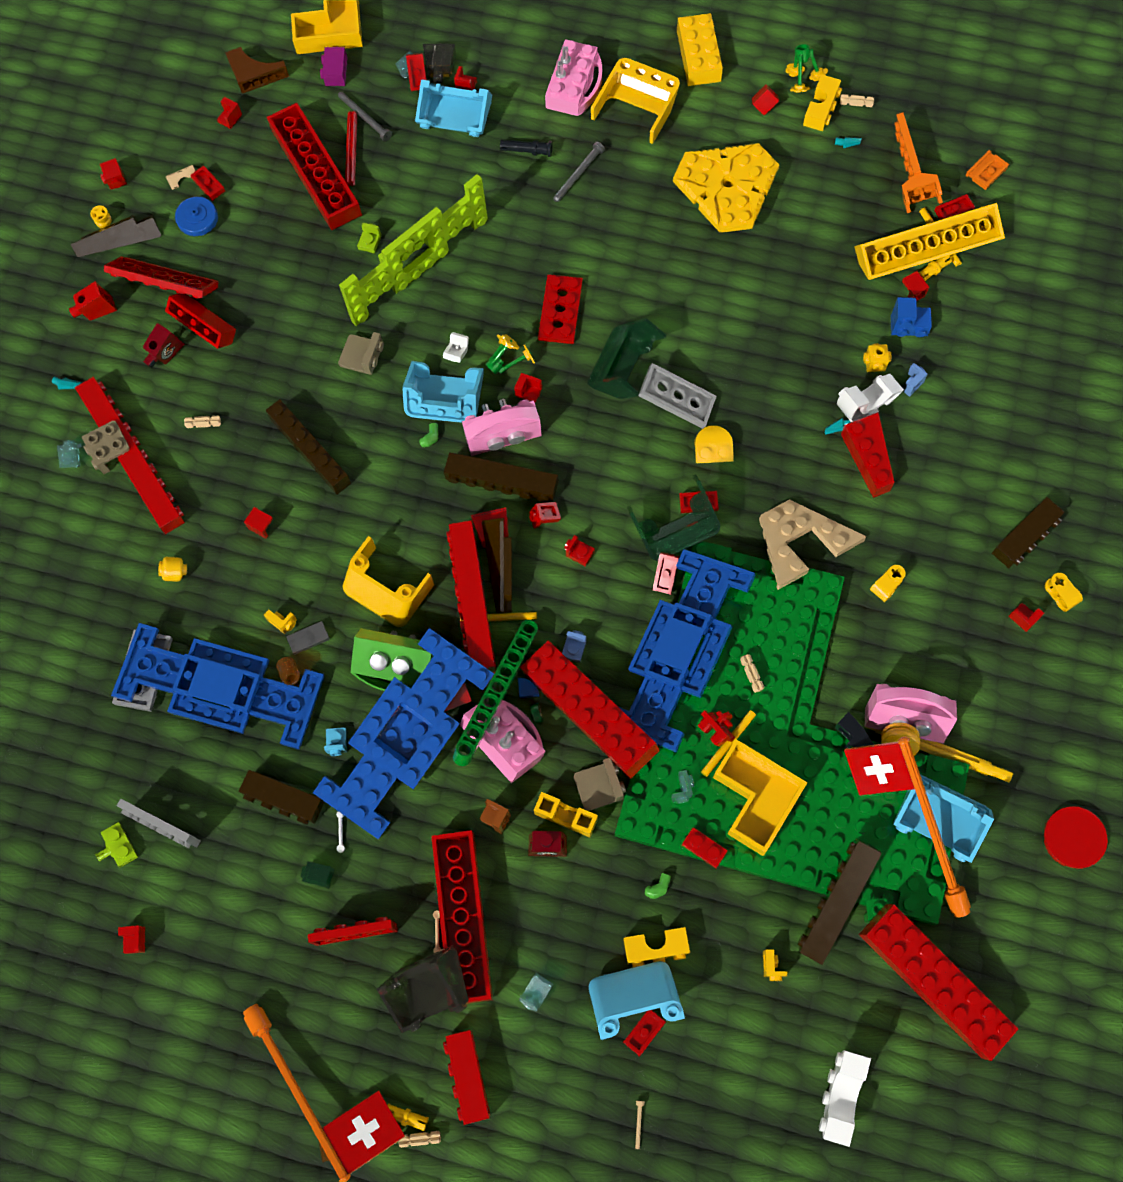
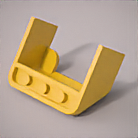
M368 536L350 560L343 582V590L347 596L396 627H402L407 624L433 588L432 576L427 573L417 588L410 584H403L396 592L388 589L365 574L370 565L368 559L376 549L372 538Z

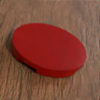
M1075 806L1065 807L1053 813L1046 821L1044 844L1050 856L1059 864L1070 868L1083 869L1096 864L1105 854L1108 843L1106 829L1101 820L1091 811Z

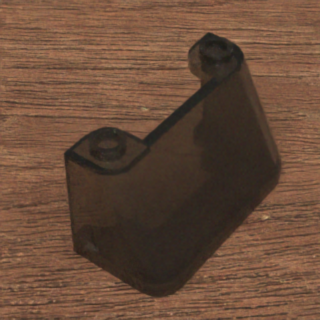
M454 945L401 968L376 989L401 1033L408 1030L411 1032L416 1031L422 1026L421 1022L425 1018L449 1009L450 1012L455 1011L459 1013L467 1007L466 1003L469 1001L459 955Z

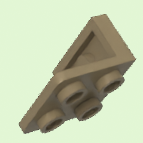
M373 332L371 339L353 334L349 335L338 361L339 366L372 375L374 368L377 366L380 352H382L384 347L380 333Z
M111 421L82 436L85 443L83 447L89 456L91 455L93 467L95 470L99 469L103 474L110 472L106 464L107 462L130 450L115 421Z
M610 758L604 759L601 765L574 774V780L583 807L587 811L623 800V793L626 792L623 781L618 780L616 775L619 774L618 766L614 762L612 763Z

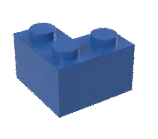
M898 297L891 314V335L899 337L906 335L916 337L928 336L932 327L931 308L916 307V298Z

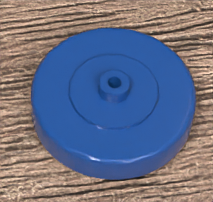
M191 197L184 200L177 207L175 221L179 229L186 235L202 236L215 227L218 221V213L214 204L209 199Z

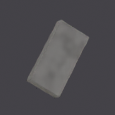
M322 621L286 636L294 655L330 640Z

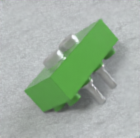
M361 628L354 637L351 673L362 682L379 690L385 691L390 683L376 678L392 681L396 677L411 688L431 661L433 655L418 645L420 640L416 639V636L413 634L408 638L398 636L396 631L388 634Z

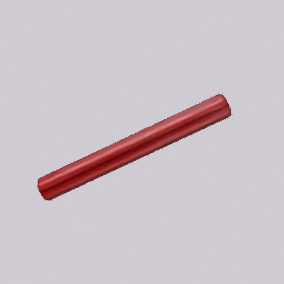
M349 111L347 116L345 182L348 186L355 185L357 113L355 111Z

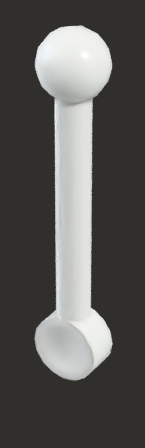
M338 811L336 815L339 823V845L336 849L339 853H343L345 851L342 824L344 815Z

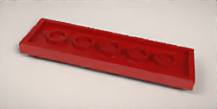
M124 256L104 265V272L110 273L113 277H125L129 281H140L145 285L159 286L163 290L171 289L178 294H190L194 298H203L218 288V281Z

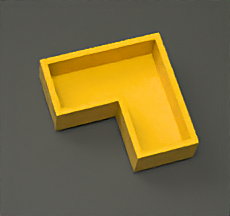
M323 0L324 10L291 14L292 38L297 54L322 52L325 50V47H345V49L363 47L359 0Z
M735 739L713 777L748 799L730 828L728 835L762 856L767 852L807 784L803 779Z

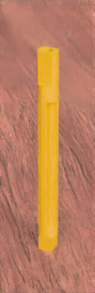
M868 728L875 731V733L879 735L882 734V730ZM920 739L919 750L970 764L969 769L986 776L991 775L1006 782L1011 781L1013 773L992 765V762L942 743Z

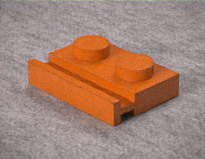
M988 150L967 171L966 176L971 177L973 182L986 190L1008 168L1009 164Z

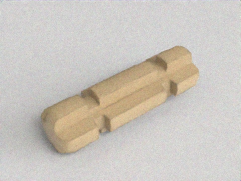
M841 94L840 104L847 105L848 103L850 106L863 107L865 105V107H873L874 97L867 96L865 98V96Z
M218 415L211 418L210 416L194 417V419L186 417L184 424L186 428H194V426L196 428L211 427V425L215 427L221 425V418Z
M751 655L742 656L740 661L745 666L744 670L749 682L752 683L753 691L755 693L762 691L764 685L760 681L755 664H752Z
M432 1131L429 1134L428 1132L410 1134V1136L405 1134V1137L398 1141L399 1147L428 1145L429 1143L437 1144L441 1142L440 1131Z

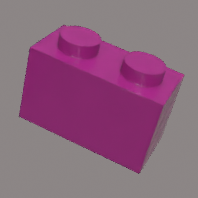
M325 47L324 54L321 56L323 68L320 69V77L324 79L325 86H345L348 59L345 47Z

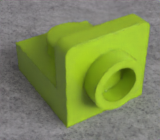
M362 223L363 232L357 245L358 250L375 254L381 239L380 229L373 223Z

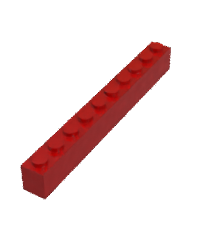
M93 376L74 387L98 427L111 421H115L118 424L130 450L117 458L160 529L166 535L184 524L182 510L179 506H174L173 502L175 499L170 491L166 493L164 490L167 487L161 477H156L155 474L158 473L152 463L148 464V455L144 449L140 451L138 447L141 445L135 435L131 436L129 433L132 429L127 422L123 423L121 420L124 416L118 408L115 409L113 407L115 402L110 394L106 396L105 391L107 389L102 381L97 382Z

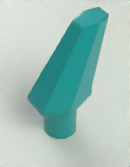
M836 138L835 145L843 146V148L860 144L862 138Z
M53 377L52 383L57 385L58 389H75L74 387L82 383L67 378Z
M844 417L826 427L825 435L842 431L844 425L851 423V421L844 420Z

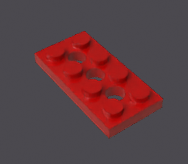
M547 275L538 341L574 344L583 278ZM560 291H566L568 293L566 296L558 295ZM559 306H563L565 310L563 312L556 311V308ZM556 322L563 324L560 328H556L553 325Z
M388 917L376 918L374 923H367L365 920L355 922V926L351 927L346 924L336 925L334 930L318 928L314 929L313 933L308 934V943L319 946L398 932L397 923L388 919Z

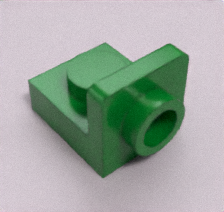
M870 899L865 901L867 911L864 914L865 923H869L887 904V899Z

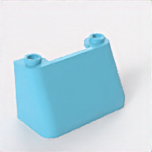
M421 80L415 122L423 129L435 127L466 132L470 136L479 137V134L482 135L484 132L492 94L486 89H480L478 93L475 89L471 91L445 87L440 84H430V81Z
M411 361L403 384L405 413L414 418L460 423L465 421L467 416H477L483 381V368H469L465 373V378L430 375V369L427 364Z
M920 775L943 844L951 848L954 857L959 861L972 863L994 821L992 810L975 800ZM915 789L908 790L893 825L902 833L907 834V832H913L914 830L932 839Z
M654 962L593 978L589 983V993L601 1040L613 1037L618 1033L620 1029L618 1018L660 1008L663 1018L668 1021L685 1019L669 965L665 962Z

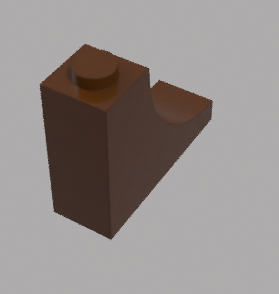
M241 47L225 52L242 94L289 77L284 61L275 63L259 62L247 56Z

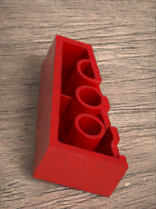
M877 412L844 425L841 436L872 497L874 498L891 491L895 482L879 413Z

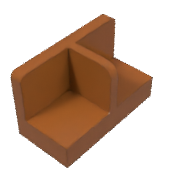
M487 799L485 802L486 807L480 819L483 823L493 827L496 832L502 834L511 818V814L508 809Z

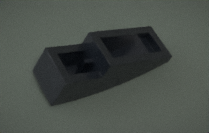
M849 712L835 726V729L849 740L845 748L874 745L860 723Z

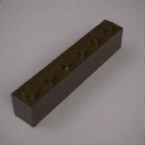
M280 399L266 409L270 420L336 495L351 484L344 470Z
M449 452L444 469L445 479L451 483L456 484L460 482L469 487L479 486L487 491L497 490L506 495L516 494L525 499L535 498L544 503L554 501L558 486V475L451 452Z
M856 839L855 843L852 841L846 851L848 853L846 860H841L836 870L839 873L836 879L832 878L827 886V890H829L827 896L820 899L817 905L818 913L816 916H811L807 924L809 929L806 935L802 934L797 943L801 954L823 965L882 854L880 850L859 839Z

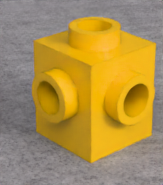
M876 343L868 346L866 353L863 355L867 372L886 370L888 363L891 362V351H888L887 344L881 345Z

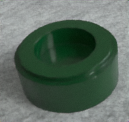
M539 703L531 704L534 722H543Z

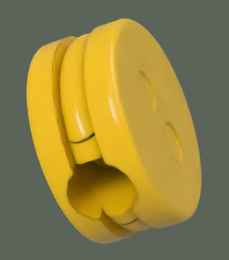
M892 723L883 729L881 744L898 742L900 738L908 737L913 755L915 756L919 752L920 734L914 726L907 723Z

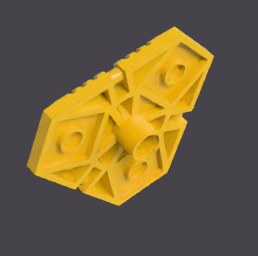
M759 143L725 147L722 150L714 148L702 151H689L684 153L673 177V182L693 204H699L698 210L720 233L752 229L764 203V195L767 196L777 174L779 164Z

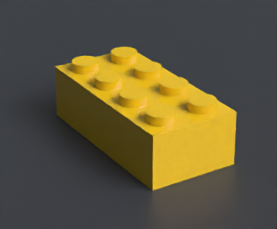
M711 13L679 17L677 35L687 85L693 86L721 82L723 68Z

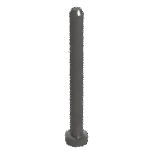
M343 92L338 93V97L375 129L383 141H388L391 138L392 132L389 129H384L346 94Z
M600 142L594 143L593 150L553 198L555 202L561 200L594 158L604 152L605 148Z

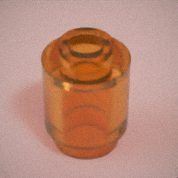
M291 657L280 659L276 664V668L281 681L286 685L296 684L299 680L300 672L295 660Z

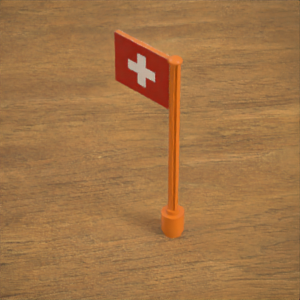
M902 737L898 742L846 748L844 752L859 795L915 789L948 885L944 894L950 912L955 917L968 915L971 905L965 888L959 886L956 882L909 743L910 739Z
M254 1004L243 1012L245 1016L244 1021L253 1037L258 1036L263 1039L340 1178L339 1182H347L350 1179L351 1173L405 1137L379 1091L322 1128L269 1034L272 1024L264 1009L259 1007L258 1004Z

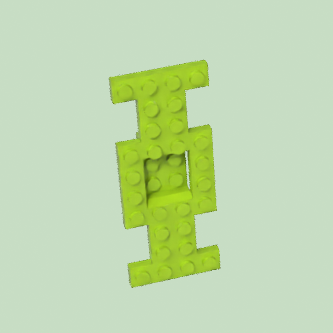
M478 174L464 184L465 196L442 214L441 210L435 207L385 247L378 255L380 264L361 280H358L352 274L339 284L350 319L355 326L367 320L368 316H370L367 306L370 303H374L380 295L391 288L396 294L400 290H404L410 282L419 278L421 273L431 268L437 260L445 257L449 251L447 241L457 236L464 227L470 225L476 230L479 226H483L486 223L488 217L483 182ZM425 243L429 248L403 269L402 261L407 260L414 251L419 250Z

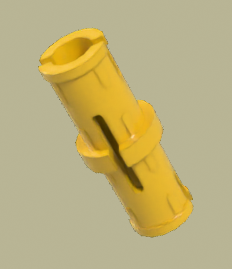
M946 256L936 261H931L926 268L918 273L926 281L931 276L939 274L941 269L952 262V259L947 261L950 256Z
M388 1103L390 1111L394 1112L392 1113L396 1121L401 1122L402 1126L406 1127V1125L425 1131V1124L428 1123L429 1117L413 1113L411 1109L407 1108L404 1110Z

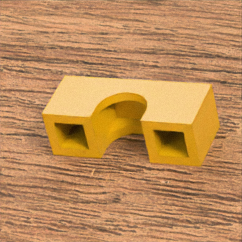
M821 74L814 99L820 100L822 103L810 102L803 126L823 131L825 125H829L832 116L830 112H834L837 104L835 99L840 97L842 88H840L841 80Z
M541 792L533 810L535 815L587 837H591L598 820V815L580 807L577 809L561 802L560 799Z
M686 928L664 931L665 945L660 949L648 947L644 934L623 938L627 964H632L634 968L645 965L646 961L653 960V963L659 961L666 962L665 958L673 957L674 961L686 959V955L690 953Z

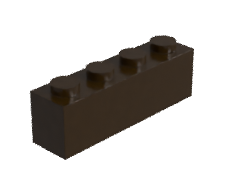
M1046 497L994 549L992 554L1007 568H1010L1013 564L1018 566L1025 558L1023 554L1026 552L1030 554L1037 547L1036 542L1039 539L1043 541L1050 534L1048 530L1051 527L1055 529L1063 521L1060 517L1065 512Z
M248 770L238 791L244 795V800L254 803L255 800L261 802L260 806L268 810H272L274 807L279 810V814L290 818V815L298 817L297 821L308 825L309 822L315 824L325 803L321 798L251 770Z

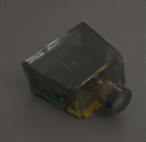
M423 44L428 77H433L435 83H442L443 77L452 76L456 60L455 44Z

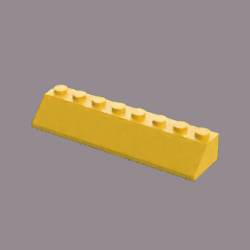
M994 203L854 247L860 267L867 279L871 280L1004 239L1005 236L998 205Z

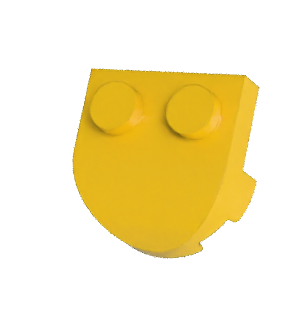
M707 426L697 434L694 442L696 463L734 461L733 441L726 429L720 426Z

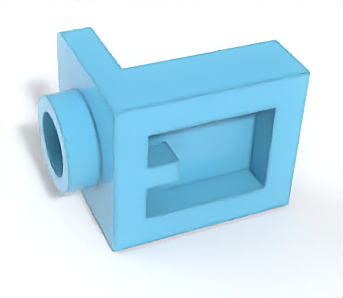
M346 728L326 729V746H324V750L327 754H330V756H341L342 753L347 752Z

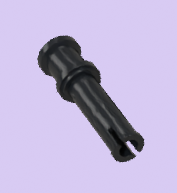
M501 139L500 151L528 152L534 156L542 154L551 157L553 142H538V140L524 142Z

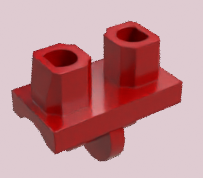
M704 710L701 713L704 718L700 721L698 727L704 733H709L712 728L716 731L710 738L714 745L720 747L726 741L732 742L736 738L728 730L733 726L730 722L732 719L730 712L723 714L719 710L715 715L713 712L708 713Z

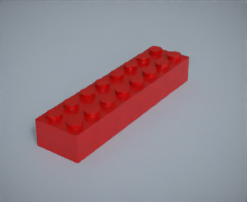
M298 103L268 116L267 120L271 131L331 231L362 216L358 201Z
M472 521L449 524L450 531H446L450 546L449 554L453 565V578L455 584H457L454 585L458 602H461L457 603L460 618L463 620L460 621L461 632L463 633V638H466V640H463L464 651L495 674V657Z
M549 640L520 667L525 676L630 779L660 751L656 742Z
M470 830L431 836L449 1005L455 1006L493 1000L474 833Z
M885 904L858 934L981 1058L992 1061L1018 1031V1028L894 904Z

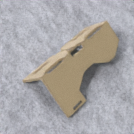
M191 165L167 175L166 178L171 189L179 187L178 182L180 178H191L190 175L195 172V169Z

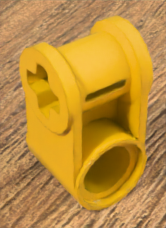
M900 565L891 566L873 584L870 591L886 602L902 583L906 573L905 569Z
M1056 573L1045 582L1046 591L1062 611L1067 612L1082 602V594L1074 587L1065 574Z

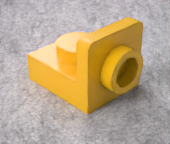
M268 610L264 614L267 621L284 634L287 631H291L296 625L297 618L292 612L286 618L277 611L273 613Z
M764 950V977H769L770 981H782V977L788 975L786 971H775V968H778V955H774V950Z

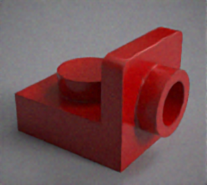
M556 502L536 503L529 512V519L534 528H538L542 523L559 522L561 516Z
M576 535L573 536L572 540L568 539L564 547L566 549V557L585 567L595 552V548L579 541Z

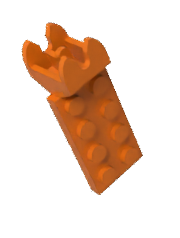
M904 113L896 114L897 122H894L897 143H900L899 149L901 157H904L905 170L909 174L908 181L902 185V196L906 212H911L910 204L933 197L937 198L939 204L943 203L938 176L936 174L921 173Z

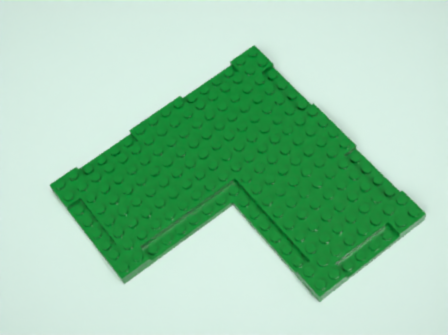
M694 539L691 552L754 572L756 576L748 593L733 587L729 588L716 620L728 623L733 628L701 698L682 692L668 723V727L685 734L676 753L658 746L660 751L629 780L615 836L702 860L682 846V843L694 827L728 850L721 860L720 866L827 895L829 892L827 886L832 878L836 879L839 873L836 871L841 860L845 861L848 856L846 851L852 841L855 843L856 839H859L880 850L882 854L860 893L856 904L866 906V900L885 898L887 899V904H894L907 918L937 925L939 923L946 883L933 841L914 830L913 832H907V834L902 833L893 825L908 790L859 795L844 752L849 740L840 732L810 724L845 577L809 568L806 575L777 590L775 574L772 572V563L769 560L731 551L732 548ZM685 572L678 603L692 576L691 573ZM704 635L702 636L700 643L696 649V652L688 667L689 671L700 649V646L705 638ZM744 655H751L752 664H755L759 673L760 681L764 685V689L760 692L755 693L752 683L749 682L744 670L745 666L740 661ZM704 710L708 713L713 712L715 715L719 710L723 714L730 712L732 714L730 722L733 726L728 730L731 733L750 710L753 711L756 716L737 740L807 782L764 856L728 835L730 828L748 799L713 778L726 754L707 777L701 773L720 748L710 740L716 732L713 728L709 733H704L698 727V724L704 718L701 715ZM872 741L874 745L881 744L879 742ZM917 753L914 756L920 775L964 795L970 764L932 754L924 755ZM944 845L948 858H950L951 848Z

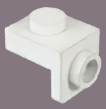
M452 332L450 343L443 352V358L460 363L468 351L469 337Z

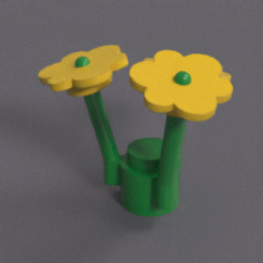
M807 44L796 46L794 63L787 65L785 72L789 73V76L796 77L798 75V84L791 87L790 91L806 92L810 90V87H805V84H802V74L805 71L802 63L807 62L809 57L814 66V70L810 73V80L818 81L821 74L826 75L828 73L827 68H818L813 49H810Z
M505 334L502 336L497 335L500 346L486 363V366L494 374L498 371L502 374L506 369L525 358L527 361L531 359L533 364L535 362L531 356L532 353L523 345L525 348L523 351L524 355L502 366L504 362L500 357L507 348L519 349L517 343Z

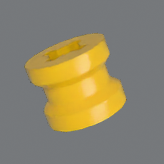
M95 206L91 210V218L98 227L104 228L111 224L112 217L104 206Z

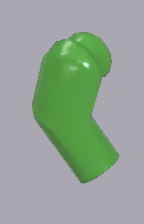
M437 423L429 424V433L420 439L419 443L424 448L430 447L438 441Z
M662 873L659 884L652 887L647 886L645 888V895L651 899L665 895L671 876Z

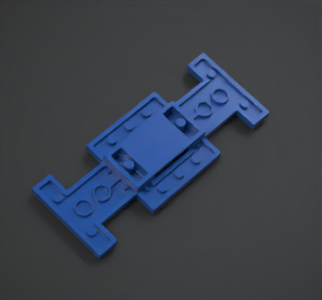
M683 549L676 567L691 573L692 576L679 603L674 605L662 600L659 601L628 668L630 672L645 678L630 711L620 708L658 746L676 753L685 734L668 727V723L681 694L685 692L699 698L702 697L733 628L728 623L716 620L722 603L730 587L748 593L756 576L754 572ZM704 635L705 638H704V640H703V642H702V644H701V646H700V649H699V651H698V653H697V655H696V658H695V660H694V662H693V664H692V666H691V669H690V671H689V670H688V667H689V665H690V663H691V660H692V658H693V656H694V654H695V652H696V649H697V647H698V645H699V643H700V640H701L702 636Z
M141 623L138 624L111 694L112 697L132 702L138 685H144L173 694L167 710L168 713L244 734L250 716L286 725L280 744L300 750L324 679V674L305 669L299 687L263 678L269 663L267 658L195 638L189 653L181 655L153 647L159 629ZM193 697H196V698H199V699H203V700H206V701H210V702H213V703H217V704H220V705L228 706L229 708H226V707H223V706H219V705H216V704H212V703H209V702H205V701H202V700L194 699Z
M430 628L418 645L432 654L433 658L414 685L410 688L394 677L348 742V744L364 754V756L341 787L327 776H324L313 794L377 839L381 837L391 822L377 813L375 809L398 778L414 789L460 723L445 713V710L464 682L469 680L484 690L494 676L493 672Z

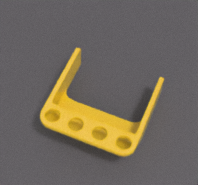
M621 58L617 61L591 106V119L595 121L603 105L610 98L619 99L657 114L658 117L650 130V143L653 144L671 113L680 86L679 79L629 58Z

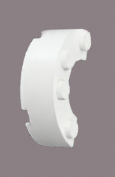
M891 374L879 375L873 380V384L862 392L857 386L842 389L838 394L840 397L838 398L837 405L851 422L879 412L878 408L884 403L886 406L890 404L904 389Z
M845 1050L837 1053L834 1070L830 1069L828 1075L829 1091L824 1092L822 1104H825L824 1118L822 1117L820 1121L819 1131L823 1132V1139L850 1147L855 1126L854 1116L857 1098L862 1083L866 1081L871 1058Z

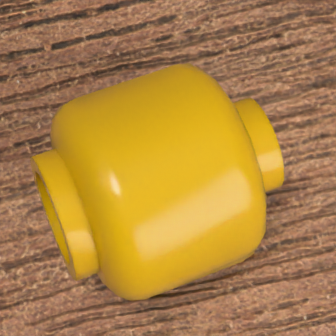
M164 557L162 561H159L158 576H161L162 580L179 582L183 575L186 576L187 564H183L182 558Z

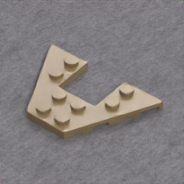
M791 500L761 514L759 518L760 525L763 528V537L766 539L769 560L772 563V572L775 574L777 590L806 575L809 571V568L787 545L791 541L812 530L832 554L837 557L866 539L865 535Z

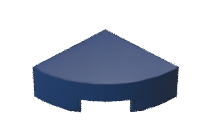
M518 678L520 698L539 696L538 689L533 682L525 678Z

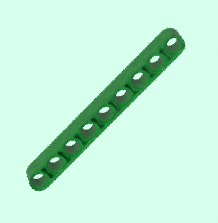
M525 620L521 623L460 737L453 755V761L458 766H467L478 749L535 639L538 626L534 621Z

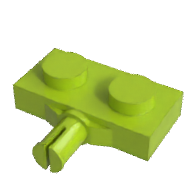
M119 822L100 832L105 841L106 849L95 854L99 862L111 855L118 867L121 868L138 858Z

